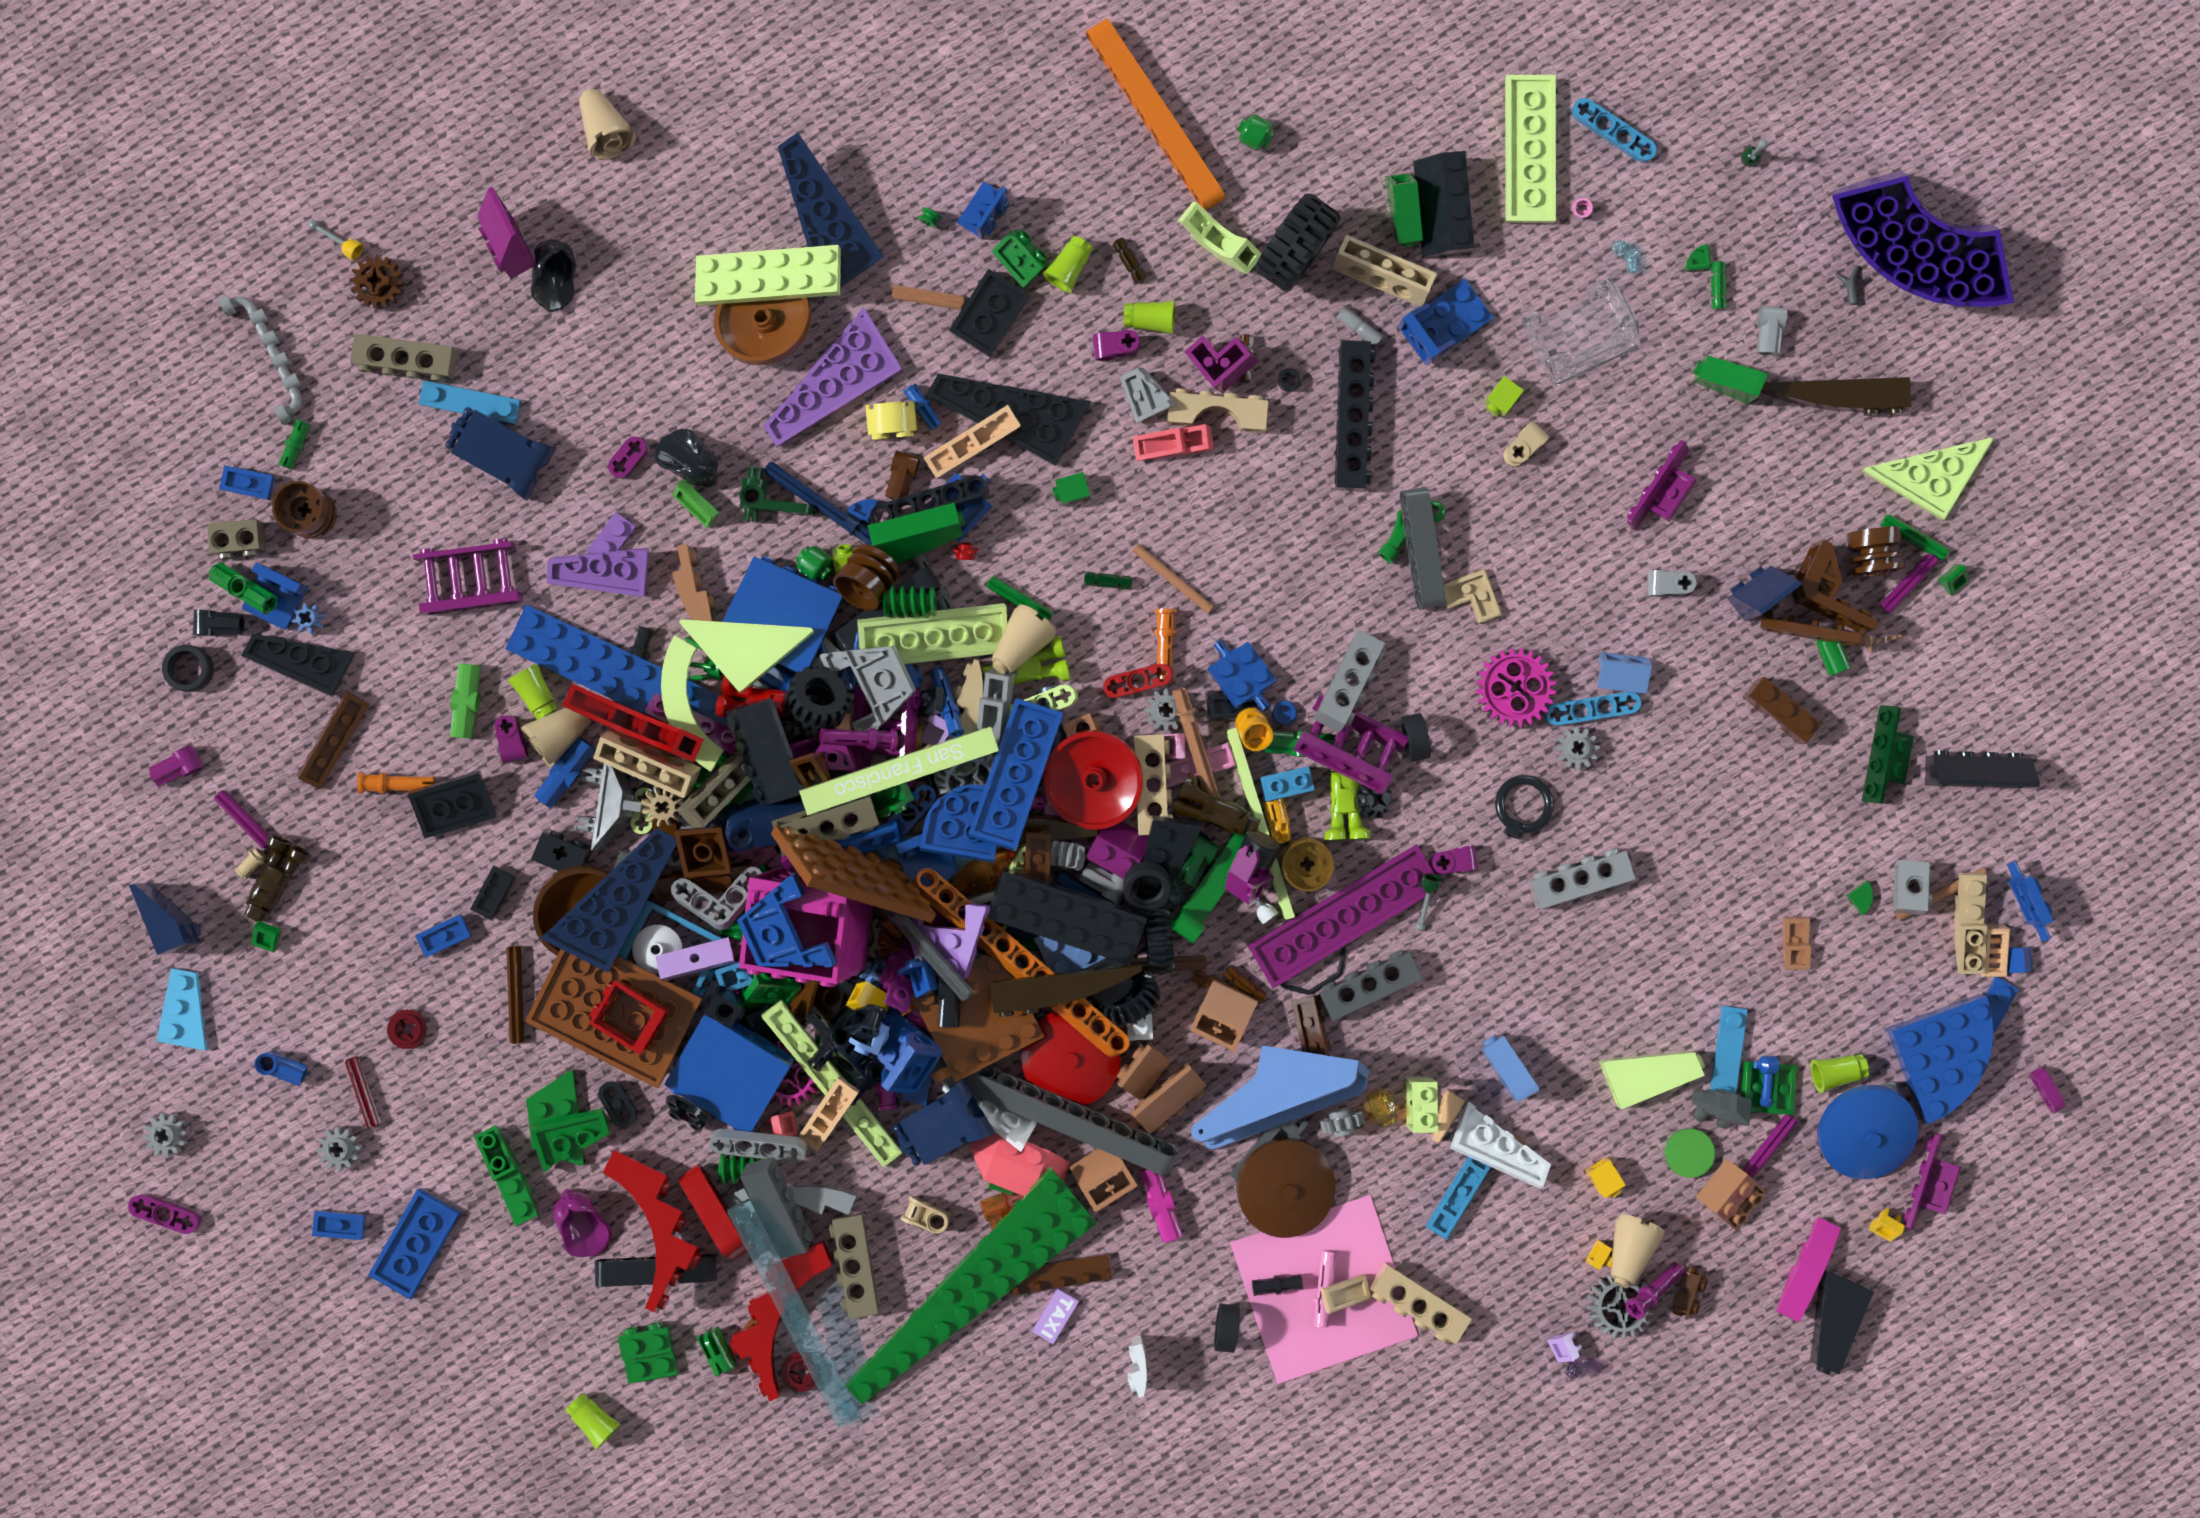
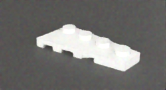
M945 1083L942 1091L947 1093L953 1086ZM974 1096L993 1130L1022 1152L1037 1122Z
M1467 1102L1450 1149L1539 1189L1543 1188L1551 1164L1528 1146H1523L1507 1130L1501 1129L1489 1116L1483 1115L1475 1109L1476 1106L1472 1103Z

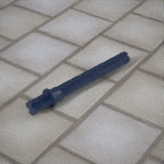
M770 461L764 469L766 475L809 505H813L819 512L848 531L849 536L854 535L865 544L872 546L869 529L862 524L861 519L856 520L774 462Z

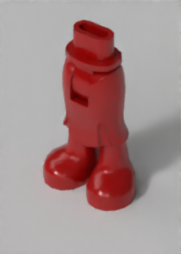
M724 675L722 680L723 695H719L716 702L717 717L726 718L728 717L726 711L751 701L769 698L773 699L779 719L787 717V711L784 710L783 706L786 691L764 689L754 685L740 694ZM732 698L747 699V701H746V702H741V701H736V700H734V699H732Z

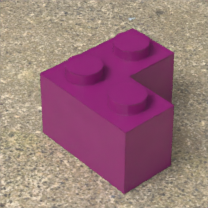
M1201 336L1185 351L1186 355L1212 387L1222 394L1259 362L1249 347L1237 337L1219 351L1212 341L1205 336Z

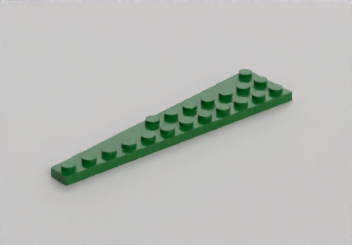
M1051 1166L1030 1187V1191L1013 1205V1209L996 1223V1227L988 1235L984 1236L977 1246L929 1294L927 1300L912 1312L910 1318L895 1330L894 1335L885 1344H882L874 1355L846 1382V1388L861 1405L1097 1224L1096 1219Z

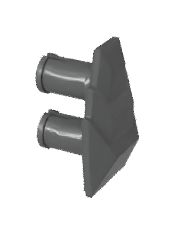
M1721 1089L1693 1090L1692 1104L1697 1106L1693 1110V1117L1699 1122H1705L1709 1115L1715 1116V1119H1718L1716 1120L1717 1125L1723 1129L1730 1128L1732 1123L1749 1126L1752 1100Z

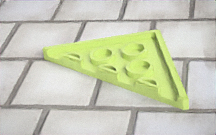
M1987 438L1865 467L1862 472L1939 519L1945 520L1994 439Z
M683 619L679 621L682 627L740 694L814 633L812 628Z

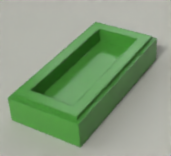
M684 479L681 480L675 488L673 497L706 528H710L714 524L719 512Z

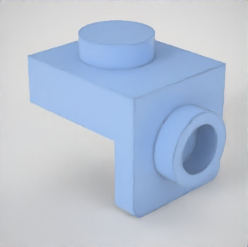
M881 1022L878 1028L880 1033L877 1037L863 1042L850 1037L849 1042L855 1045V1051L868 1056L869 1052L878 1055L882 1045L888 1040L890 1027Z

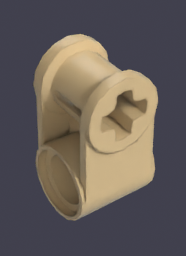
M1532 420L1504 451L1503 457L1505 462L1513 467L1521 465L1550 437ZM1518 449L1521 453L1515 458L1513 454Z
M909 1196L908 1200L910 1202L905 1215H902L900 1218L905 1223L936 1234L945 1231L950 1224V1215L947 1211L915 1196ZM934 1215L942 1216L944 1226H934L932 1217Z

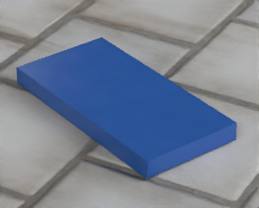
M418 1188L368 1276L410 1300L413 1299L462 1212Z

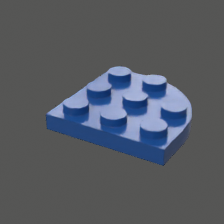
M973 784L956 787L935 801L925 819L920 851L991 863L995 862L997 845L968 837L985 785Z

